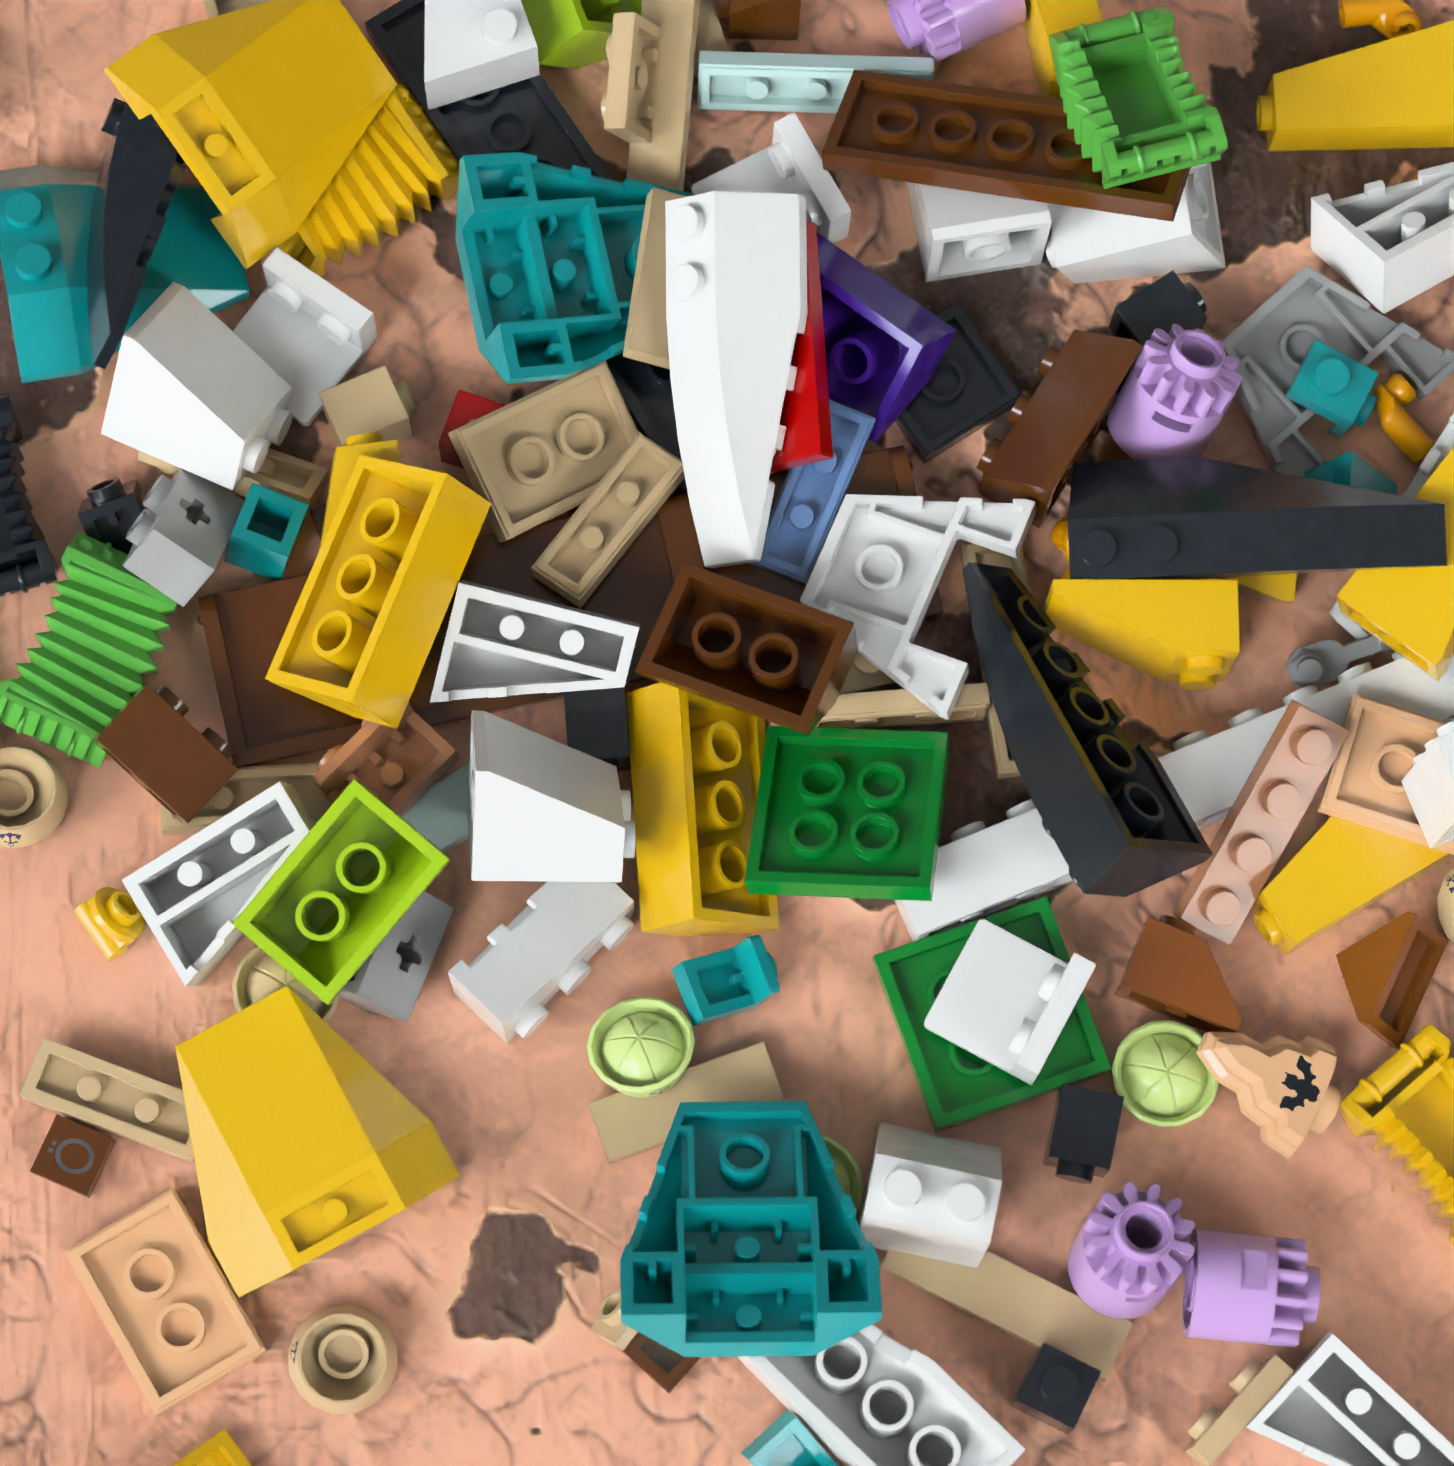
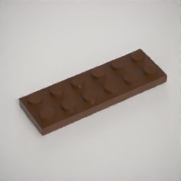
M856 69L852 73L821 152L823 170L1174 222L1191 169L1189 167L1104 189L1102 185V171H1092V158H1082L1081 144L1075 143L1074 129L1070 130L1067 128V114L1063 112V99Z

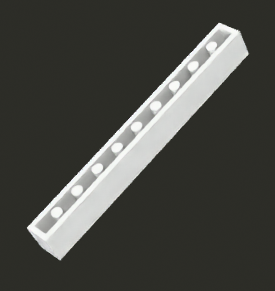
M1397 652L1392 654L1393 662L1373 669L1371 662L1357 665L1338 676L1340 684L1320 692L1316 685L1301 688L1283 698L1285 706L1266 714L1263 713L1261 707L1247 710L1227 722L1230 729L1210 737L1206 730L1191 733L1172 744L1175 751L1158 759L1198 829L1204 828L1226 818L1292 699L1342 726L1350 699L1354 693L1449 723L1454 721V654L1446 673L1439 681ZM1032 799L1009 809L1006 812L1008 819L986 828L983 821H978L966 825L950 835L952 842L938 848L932 901L894 900L912 942L990 916L1073 882L1069 874V866L1054 839L1043 828L1042 817Z

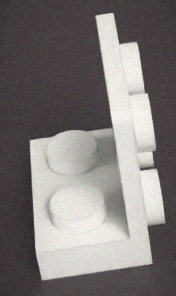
M795 112L773 123L771 146L693 184L691 188V193L696 195L712 191L800 194L806 196V220L816 224L817 233L833 244L848 237L851 209L829 171L823 170L822 159Z
M276 247L262 264L268 286L234 328L233 332L292 386L286 410L293 413L292 418L303 426H309L323 409L319 392L343 383L377 339L378 335L373 312Z
M980 919L924 1021V1027L1032 1085L1097 964L1076 953L1073 954L1069 963H1066L985 919Z

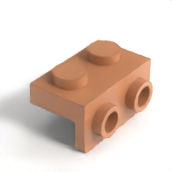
M408 702L397 729L363 720L361 723L362 728L345 745L338 744L332 747L322 757L317 767L318 771L313 775L312 780L322 795L333 804L351 781L355 779L364 783L403 816L460 759V756L456 749L425 722Z

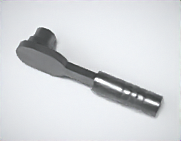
M1373 635L1344 645L1334 639H1321L1295 649L1288 658L1287 671L1289 677L1296 685L1303 688L1309 685H1316L1317 687L1337 680L1338 676L1347 670L1349 662L1380 651L1386 653L1393 649Z

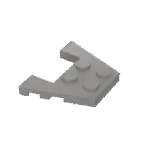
M1307 265L1222 340L1225 343L1224 351L1226 356H1233L1239 360L1234 372L1240 374L1243 379L1236 393L1271 470L1304 477V472L1326 462L1298 431L1299 427L1313 416L1315 412L1285 397L1309 346L1315 340L1365 366L1369 365L1378 355L1381 356L1396 374H1401L1416 390V397L1419 400L1426 397L1454 371V352L1448 348L1442 350L1419 337L1421 333L1403 322L1397 324L1370 308L1371 303Z

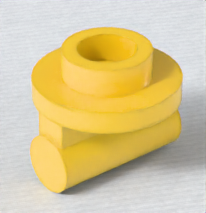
M112 887L100 888L90 899L83 902L74 911L109 962L122 956L129 949L128 946L145 929L143 915L131 895L124 890Z

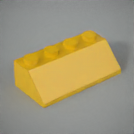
M360 455L265 679L352 717L397 729L491 503L448 473Z
M662 682L627 692L641 932L679 937H696L780 930L777 895L748 894L745 884L766 738L765 720Z

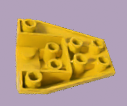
M271 0L155 33L103 69L139 120L150 114L154 117L218 207L220 213L210 220L245 269L251 267L296 233L397 85L340 0Z
M287 986L176 1045L208 1240L238 1297L299 1268L401 1212L460 1176L432 1122Z

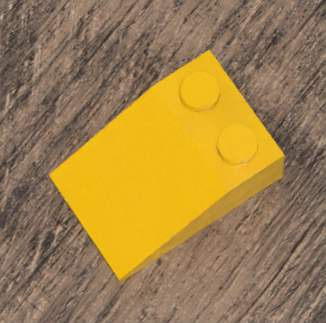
M1053 579L1043 607L1045 613L1055 624V630L1163 682H1179V687L1184 690H1207L1214 688L1216 682H1223L1240 652L1238 580Z

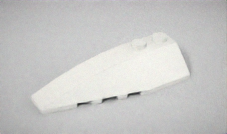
M712 191L665 201L666 321L670 380L678 442L689 503L704 566L717 568L761 561L775 483L769 480L773 457L776 451H782L786 426L779 423L786 390L793 391L798 367L791 366L796 334H804L808 307L806 196L786 193Z
M874 1325L866 1327L814 1356L738 1357L844 1466H1011L1026 1450L931 1358L915 1349L912 1351L883 1334V1331Z

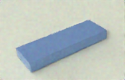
M829 400L833 458L789 469L769 516L761 561L751 562L755 566L804 586L807 585L876 420L872 416Z

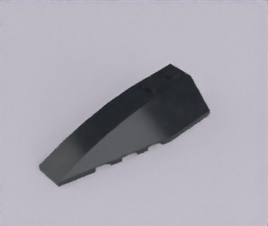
M117 98L113 99L101 131L111 136L102 159L92 203L87 250V309L93 363L103 369L107 367L122 339L148 269L146 265L152 256L167 219L164 216L175 191L179 187L186 168L183 165L185 161L154 117L150 114L139 120L125 99L121 101Z
M1196 456L1073 463L1068 511L1070 579L1181 580L1447 566L1445 504Z
M969 562L962 571L973 632L988 690L1008 748L1029 796L1042 817L1043 828L1058 846L1069 866V874L1074 883L1081 888L1083 894L1127 897L1206 862L1213 853L1159 759L1147 743H1141L1135 747L1118 725L1126 717L1112 698L1101 702L1083 678L1090 672L1089 668L1076 652L1072 653L1067 647L1054 642L1050 634L1055 630V624L1011 568Z

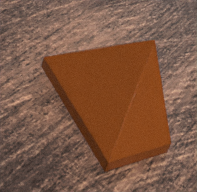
M1408 911L1336 955L1358 1021L1390 1047L1400 1049V1044L1403 1043L1449 941L1417 913Z

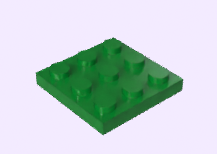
M767 726L745 874L747 893L932 901L950 752L948 732L814 728L809 735L784 726Z
M1047 896L981 918L1066 963L1070 961ZM980 919L873 955L872 958L935 1133L1059 1090L1063 1083L1074 1085L1108 1073L1111 1070L1083 992L1032 1085L924 1027V1021Z

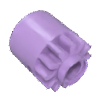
M889 0L887 2L891 22L901 42L908 49L916 47L919 54L924 53L925 57L934 58L935 63L1011 29L1026 20L1025 0Z
M1173 324L1168 334L1160 328L1154 329L1150 339L1145 342L1109 411L1107 423L1114 441L1125 453L1135 460L1201 457L1243 379L1240 374L1234 372L1239 360L1233 356H1226L1224 351L1225 343L1204 333L1202 329L1184 330L1178 324Z
M1127 1182L1121 1192L1116 1194L1106 1192L1103 1194L1071 1244L1068 1254V1273L1071 1283L1078 1296L1089 1307L1100 1314L1118 1319H1131L1153 1311L1162 1303L1185 1270L1187 1262L1195 1252L1194 1246L1189 1242V1235L1195 1227L1194 1222L1186 1219L1182 1220L1177 1213L1182 1206V1201L1179 1198L1171 1199L1168 1203L1159 1198L1160 1187L1157 1184H1152L1145 1193L1137 1191L1132 1182Z
M1194 1228L1189 1242L1194 1246L1195 1252L1187 1262L1184 1273L1182 1301L1184 1336L1284 1347L1298 1345L1299 1330L1303 1329V1323H1315L1320 1301V1269L1316 1266H1306L1308 1250H1305V1240Z

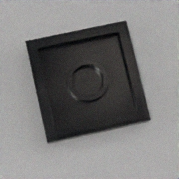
M958 302L936 315L953 327L956 332L932 378L895 420V423L924 464L1010 411L1022 394Z

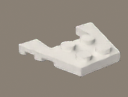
M846 494L800 598V603L854 622L858 646L857 652L938 716L949 720L968 676V663L915 645L913 642L956 541L962 539L1017 559L1037 512L1036 502L1028 499H1013V503L983 502L982 498L960 497L958 502L924 501L923 496Z

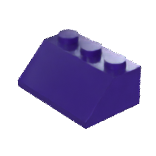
M817 233L829 400L876 418L868 438L875 442L883 436L932 378L956 330Z

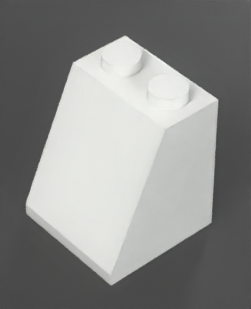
M1211 162L1191 167L1174 222L1047 203L1052 220L1051 232L1048 235L1045 246L1047 258L1053 268H1057L1074 284L1161 276L1168 274L1172 270L1176 274L1226 268Z
M906 182L926 282L1041 264L1052 223L1047 203Z
M173 282L123 335L101 434L233 490L248 471L254 474L258 472L272 443L280 445L284 440L293 417V413L286 410L292 386L188 289Z
M472 711L467 815L471 880L622 882L623 858H634L635 822L631 821L630 790H620L617 767L486 711Z
M880 1122L859 1219V1226L866 1241H871L876 1249L885 1251L891 1249L978 1268L991 1241L1002 1185L1001 1148Z

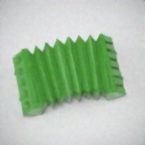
M1165 5L1139 12L1131 10L1127 15L1088 25L1080 23L1076 28L1049 34L1056 80L1060 87V97L1063 99V112L1067 114V128L1070 130L1074 129L1075 143L1081 144L1082 158H1092V171H1102V185L1104 189L1221 160V154L1228 149V143L1219 112L1216 107H1206V95H1197L1196 83H1191V73L1188 71L1184 72V60L1180 58L1178 37L1174 36V17Z
M78 531L61 558L68 580L54 583L55 589L60 596L50 597L56 612L44 615L50 631L35 633L41 647L27 649L31 663H15L21 678L2 680L0 684V722L16 729L17 734L24 733L65 752L67 757L74 756L95 767L101 768L107 754L92 739L140 687L145 685L142 677L158 673V668L150 655L165 652V646L157 635L172 632L171 625L165 619V616L176 614L179 604L124 568L123 564L128 554L113 548L111 543L104 544Z

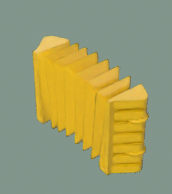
M397 84L296 233L277 247L318 276L325 274L327 258L342 266L345 249L360 258L363 256L364 242L380 249L381 231L399 238V217L416 224V205L432 212L430 194L446 200L458 191L459 162L406 84Z
M1427 1024L1407 1043H1401L1400 1049L1389 1060H1386L1378 1067V1070L1370 1074L1366 1079H1360L1359 1085L1341 1100L1339 1110L1347 1124L1346 1127L1355 1137L1377 1135L1374 1150L1391 1146L1389 1161L1406 1159L1401 1174L1419 1172L1416 1189L1431 1190L1427 1205L1440 1204L1435 1219L1452 1218L1448 1240L1454 1246V1057L1448 1058L1451 1041L1433 1025Z

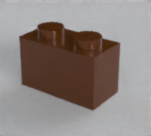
M147 684L140 687L93 737L92 741L177 820L188 824L237 772L238 768L228 759L235 751L211 728L207 727L200 733L184 719L183 716L190 709L166 686L161 685L155 692Z

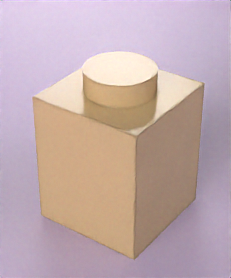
M385 365L319 392L323 412L339 446H346L345 439L347 437L364 433L382 434V441L398 440L399 442L412 436L408 416L417 413L415 404L404 380L393 383Z

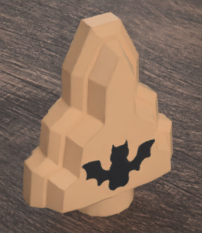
M1207 1032L1203 1035L1196 1054L1217 1082L1237 1093L1241 1113L1260 1127L1262 1142L1285 1158H1290L1309 1131L1320 1134L1330 1125L1342 1100L1341 1090L1330 1084L1337 1059L1334 1046L1310 1036H1305L1298 1042L1276 1035L1260 1043L1240 1032Z

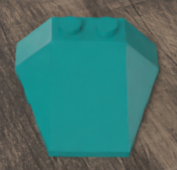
M522 152L462 156L459 161L455 241L479 351L505 382L513 384L565 379L623 353L646 195L653 187L686 197L696 194L626 178L624 182H618L591 175V169L573 165L570 170L537 162V156Z
M44 164L0 170V259L22 383L81 375L98 367L93 363L87 309V250L92 203L99 172ZM180 183L164 216L167 219L161 235L146 265L148 269L124 333L173 282L188 289L212 313L249 297L245 268L210 220L219 214L220 210L203 186ZM122 339L120 340L114 353L120 351Z
M806 1101L680 1102L659 1156L656 1174L648 1195L644 1196L640 1206L638 1221L629 1244H626L620 1259L621 1323L684 1357L814 1356L882 1319L879 1257L872 1242L866 1241L856 1219V1208L850 1195H845L834 1172V1161Z

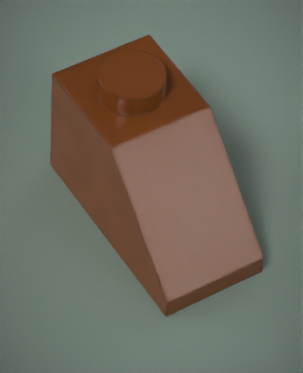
M1161 915L1160 920L1148 917L1141 928L1115 995L1204 1032H1238L1242 1019L1207 940L1195 936L1194 932L1196 929L1191 924L1176 917Z

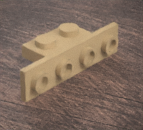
M642 0L641 15L636 12L614 13L612 33L609 34L606 42L609 75L607 90L604 92L601 100V114L604 120V129L630 143L627 178L680 191L684 190L700 0Z

